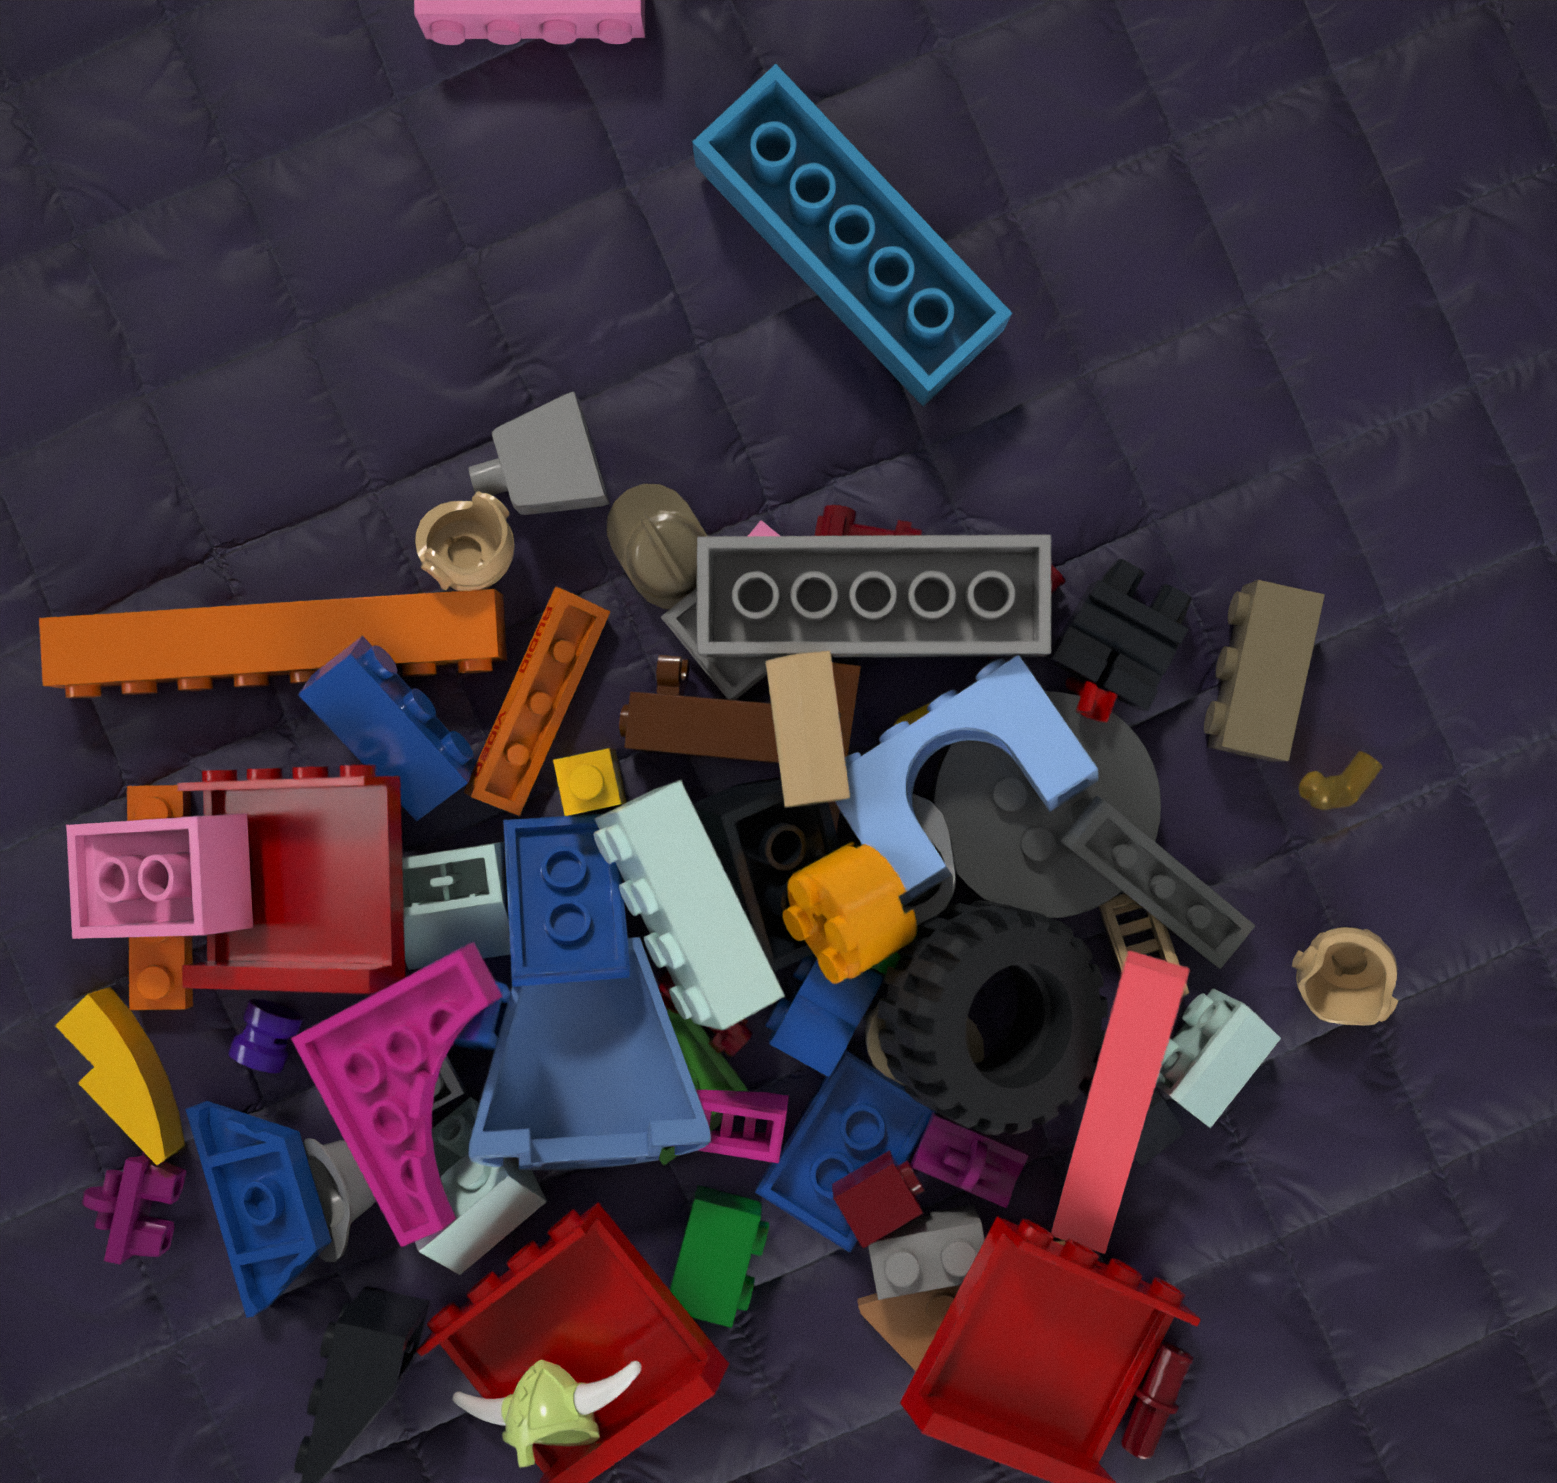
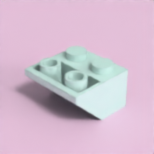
M505 842L402 857L405 961L409 970L427 967L472 942L477 947L482 959L510 954Z
M1212 988L1208 995L1204 993L1198 995L1185 1010L1182 1017L1185 1024L1173 1039L1169 1038L1156 1081V1085L1210 1128L1281 1039L1244 1003Z
M471 1097L432 1129L434 1155L439 1177L456 1219L444 1229L415 1241L420 1253L459 1275L547 1202L532 1170H519L518 1158L503 1157V1166L497 1168L481 1165L470 1160L469 1142L480 1106Z

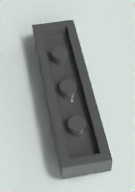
M1097 795L1060 840V842L1219 969L1224 966L1256 926Z

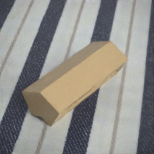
M830 651L793 654L766 661L785 807L808 806L850 798Z

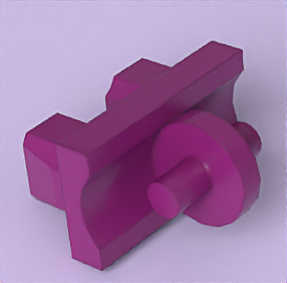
M933 1112L913 1157L911 1166L918 1171L1007 1208L1016 1180L1025 1166L1029 1155L1026 1151L970 1127L967 1128Z
M143 1152L142 1156L126 1159L123 1172L120 1170H107L103 1186L91 1187L84 1191L82 1204L88 1209L98 1211L94 1227L100 1230H110L104 1258L105 1262L121 1265L133 1255L160 1257L169 1250L175 1228L174 1222L150 1217L149 1214L152 1200L173 1204L179 1199L183 1191L186 1170L167 1162L156 1165Z

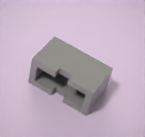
M974 1205L930 1212L929 1216L914 1218L868 1245L878 1300L961 1285L985 1240L982 1223Z

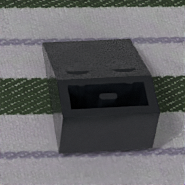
M365 1286L351 1304L345 1303L343 1305L337 1322H329L320 1349V1357L328 1359L324 1379L318 1378L316 1380L307 1407V1415L315 1416L311 1436H304L294 1466V1472L302 1474L301 1483H320L392 1398L418 1356L416 1350L421 1344L430 1300Z

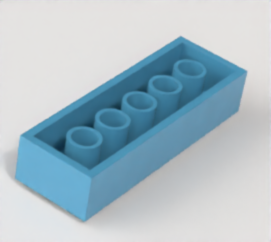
M777 64L770 68L692 141L696 168L922 406L928 403L1004 331L1012 312Z

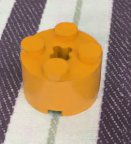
M855 842L848 843L794 873L788 881L787 890L790 907L783 911L785 926L794 939L806 941L817 957L822 973L833 984H838L844 979L856 977L909 945L916 935L917 925L914 910L904 914L898 896L907 892L902 880L885 857L867 844L854 848Z

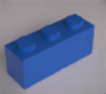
M363 635L312 674L298 694L363 765H376V776H400L401 805L416 821L468 784L476 760L473 758L474 753L467 740L456 731L450 732L435 716L436 711L429 698L419 689H411L397 674V667L391 656L380 646H372Z

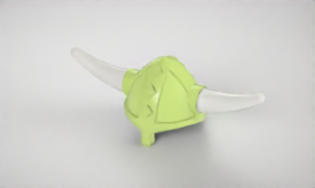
M539 1360L524 1373L517 1384L514 1394H509L504 1398L486 1399L458 1391L453 1395V1402L481 1420L506 1426L505 1432H502L503 1441L516 1448L519 1467L534 1465L535 1460L532 1450V1444L534 1443L554 1446H581L595 1443L599 1440V1426L595 1422L594 1411L617 1398L633 1382L642 1367L638 1361H633L613 1376L587 1384L577 1383L560 1365Z

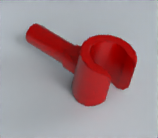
M1069 677L1065 683L1066 688L1080 696L1075 712L1086 718L1108 723L1118 694L1102 690L1096 684L1089 681L1083 683L1075 677Z

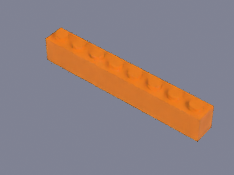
M495 589L39 618L43 686L65 689V698L101 697V687L121 686V693L123 695L157 693V683L177 682L178 691L212 690L214 679L230 678L234 679V687L269 686V676L290 675V684H306L312 674L362 635L372 646L377 645L383 648L391 656L397 668L402 667L403 677L437 675L436 665L458 664L459 673L493 671L492 662L507 661L503 594Z

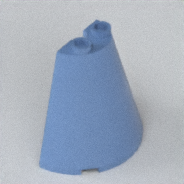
M640 937L627 938L630 964L629 978L512 987L469 1142L470 1160L481 1165L497 1168L503 1166V1157L518 1158L519 1170L592 1169L658 1161L661 1150L664 1147L674 1146L675 1155H684L697 1151L711 1142L710 1127Z

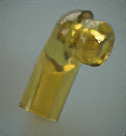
M1359 751L1341 775L1325 778L1318 771L1306 774L1299 784V794L1302 798L1310 800V805L1319 810L1350 807L1358 801L1383 766L1370 755Z

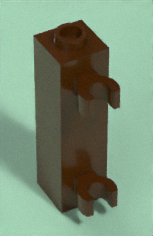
M659 655L656 670L657 694L630 691L629 704H625L622 707L619 730L621 737L625 738L624 748L779 764L772 705L769 703L684 696L689 678L690 660L682 659L681 656Z

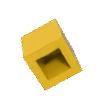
M607 748L553 760L565 816L627 803L616 749Z

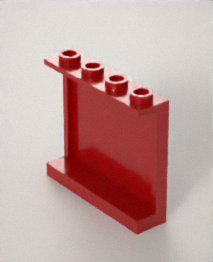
M376 765L340 766V777L329 778L328 766L292 767L293 779H282V768L246 769L247 781H238L237 770L202 771V782L178 783V791H203L204 816L247 814L253 928L207 935V961L182 965V988L370 994L379 992L405 978L400 776H376Z
M599 1202L581 1216L575 1209L563 1216L547 1232L551 1239L540 1247L534 1240L526 1244L507 1262L510 1270L500 1277L494 1271L484 1276L467 1292L466 1295L470 1300L461 1307H458L454 1301L443 1307L426 1324L432 1332L416 1350L422 1357L440 1344L479 1394L486 1399L504 1398L509 1394H514L517 1384L524 1373L539 1360L560 1365L577 1383L587 1384L613 1376L633 1361H638L641 1364V1371L633 1382L613 1401L594 1411L595 1422L599 1426L600 1439L595 1443L581 1446L532 1444L534 1462L544 1473L538 1483L590 1482L713 1396L729 1365L728 1361Z
M997 1216L905 1391L900 1404L922 1434L1052 1483H1116L1099 1464L1100 1459L1174 1317L1194 1326H1198L1201 1318L1182 1303L1186 1295L1172 1284L1157 1277H1154L1152 1283L1149 1284L1141 1280L1143 1276L1137 1270L1120 1260L1111 1258L1109 1264L1106 1265L1097 1261L1099 1256L1094 1251L1075 1240L1067 1239L1063 1246L1052 1241L1054 1236L1049 1231L1030 1220L1022 1219L1018 1226Z

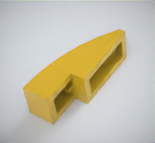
M107 987L87 994L55 1025L94 1066L78 1084L138 1147L158 1165L185 1146L180 1114L169 1078L152 1042L134 1014L111 987Z

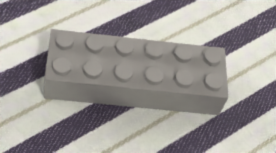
M1051 535L697 537V654L703 658L785 657L793 654L830 651L831 657H1016L1018 655L1020 657H1044L1051 653Z

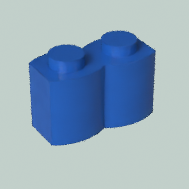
M813 953L799 960L792 974V977L800 981L790 1000L783 997L777 1000L767 1018L765 1027L773 1030L769 1037L770 1045L829 1077L843 1055L856 1027L866 1013L884 977L880 972L869 968L852 979H844L838 984H833L822 973L817 957Z

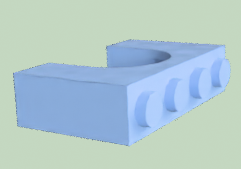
M1019 655L1008 662L1004 659H998L988 664L976 675L975 679L977 682L959 694L956 690H951L940 695L927 707L929 713L911 725L907 721H903L889 728L880 736L879 741L881 744L863 756L856 752L845 757L850 798L835 802L862 845L867 844L875 848L899 875L907 891L898 896L903 906L952 875L920 826L913 807V788L916 777L927 759L939 749L959 741H982L1002 749L1017 763L1049 812L1099 781L1097 767Z

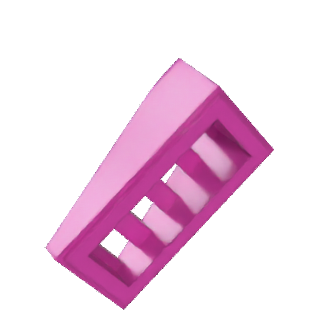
M696 1089L709 1127L712 1111L723 1113L720 1131H710L711 1142L698 1151L779 1163L789 1099L788 1095L767 1092ZM734 1115L745 1116L743 1132L732 1131ZM756 1119L768 1120L766 1133L755 1132Z

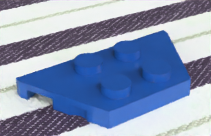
M205 1101L185 1110L246 1318H249L267 1309L332 1240L300 1132Z

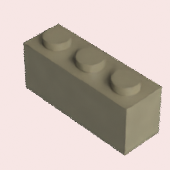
M1256 580L1243 585L1241 592H1235L1228 611V624L1234 625L1229 647L1224 646L1222 648L1216 666V678L1222 680L1217 701L1210 703L1204 721V732L1210 734L1208 748L1271 762L1289 761L1325 594L1262 580Z

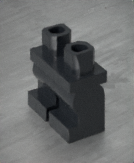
M1118 559L1104 573L1101 580L1089 584L1082 600L1053 644L1051 653L1044 660L1084 682L1096 683L1098 688L1118 694L1117 700L1138 711H1149L1159 691L1156 688L1172 662L1178 645L1181 644L1189 630L1181 624L1186 617L1192 597L1173 586L1163 584L1160 586L1149 607L1138 602L1132 596L1145 572L1123 559ZM1108 656H1109V657H1111V658H1110V660H1109V662H1108V664H1107L1106 660H1107V658H1108Z

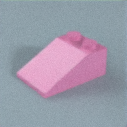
M247 814L66 825L72 939L193 936L253 928Z

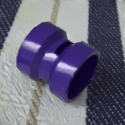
M250 999L243 1014L246 1027L241 1034L234 1037L228 1055L234 1061L251 1069L267 1073H280L283 1071L289 1057L286 1049L287 1040L298 1034L304 1018L297 1011L282 1004L264 999Z

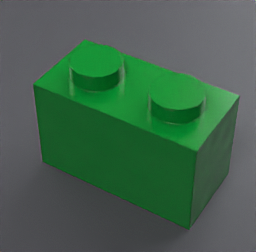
M697 1185L670 1287L672 1294L692 1318L732 1328L736 1310H748L755 1277L746 1275L751 1254L762 1256L769 1229V1222L760 1220L762 1202Z

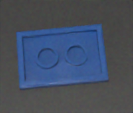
M603 814L503 820L512 987L629 978L630 964L625 907L619 890V885L622 884V875L615 861L610 864L605 861L594 839V832L599 831L595 818Z
M846 1048L835 1069L829 1077L825 1076L782 1144L779 1163H770L755 1187V1193L846 1251L851 1252L858 1240L833 1198L832 1184L889 1150L898 1165L909 1160L921 1141L934 1111L916 1102L905 1092L904 1085L883 1075L873 1064Z

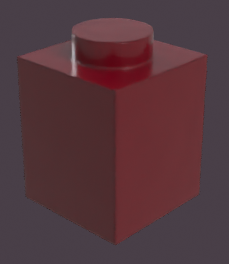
M890 1150L832 1184L833 1198L862 1248L867 1247L923 1214L917 1195L925 1190L908 1160L898 1165Z

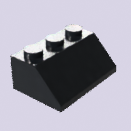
M781 777L738 784L693 803L692 805L773 973L813 954L805 940L797 941L789 933L783 920V911L790 907L787 890L790 877L840 848L829 803L785 807Z

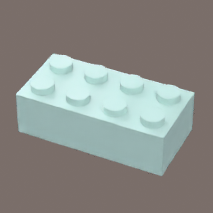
M681 780L656 788L595 818L599 831L594 832V839L598 849L608 864L615 861L625 881L619 885L621 896L632 915L641 914L650 933L644 937L647 950L659 968L666 966L675 984L674 987L669 989V993L677 1011L684 1020L691 1017L692 1022L695 1024L724 1030L784 997L780 985Z

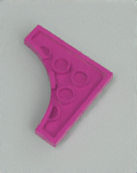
M474 942L291 1038L401 1247L444 1229L456 1219L439 1177L432 1138L434 1091L441 1066L458 1034L481 1010L502 997Z

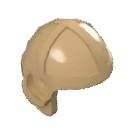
M479 491L472 497V501H450L431 509L420 520L416 531V552L422 564L420 568L436 579L443 590H447L449 586L457 591L489 588L503 577L513 560L515 549L514 537L509 524L506 522L507 517L510 515L509 511L497 498Z
M1341 927L1319 933L1311 942V946L1304 953L1298 950L1293 959L1292 967L1297 969L1296 982L1298 989L1310 1010L1321 1020L1345 1025H1374L1379 1021H1385L1398 1004L1399 1000L1392 997L1397 980L1395 956L1391 949L1382 941L1381 937L1368 929Z

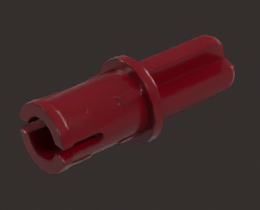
M1165 1341L1161 1342L1154 1356L1143 1386H1138L1135 1392L1138 1401L1121 1440L1122 1447L1128 1453L1143 1460L1153 1456L1169 1414L1177 1413L1179 1406L1175 1402L1190 1364H1192L1194 1359L1187 1351Z

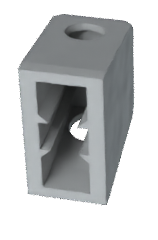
M575 392L567 393L495 428L492 431V437L498 458L468 468L475 493L479 491L493 496L508 491L513 507L521 515L600 507L610 504L584 413Z

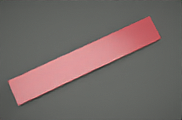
M1128 951L1051 1234L1056 1238L1065 1241L1072 1239L1091 1250L1103 1254L1106 1253L1189 972L1187 967Z

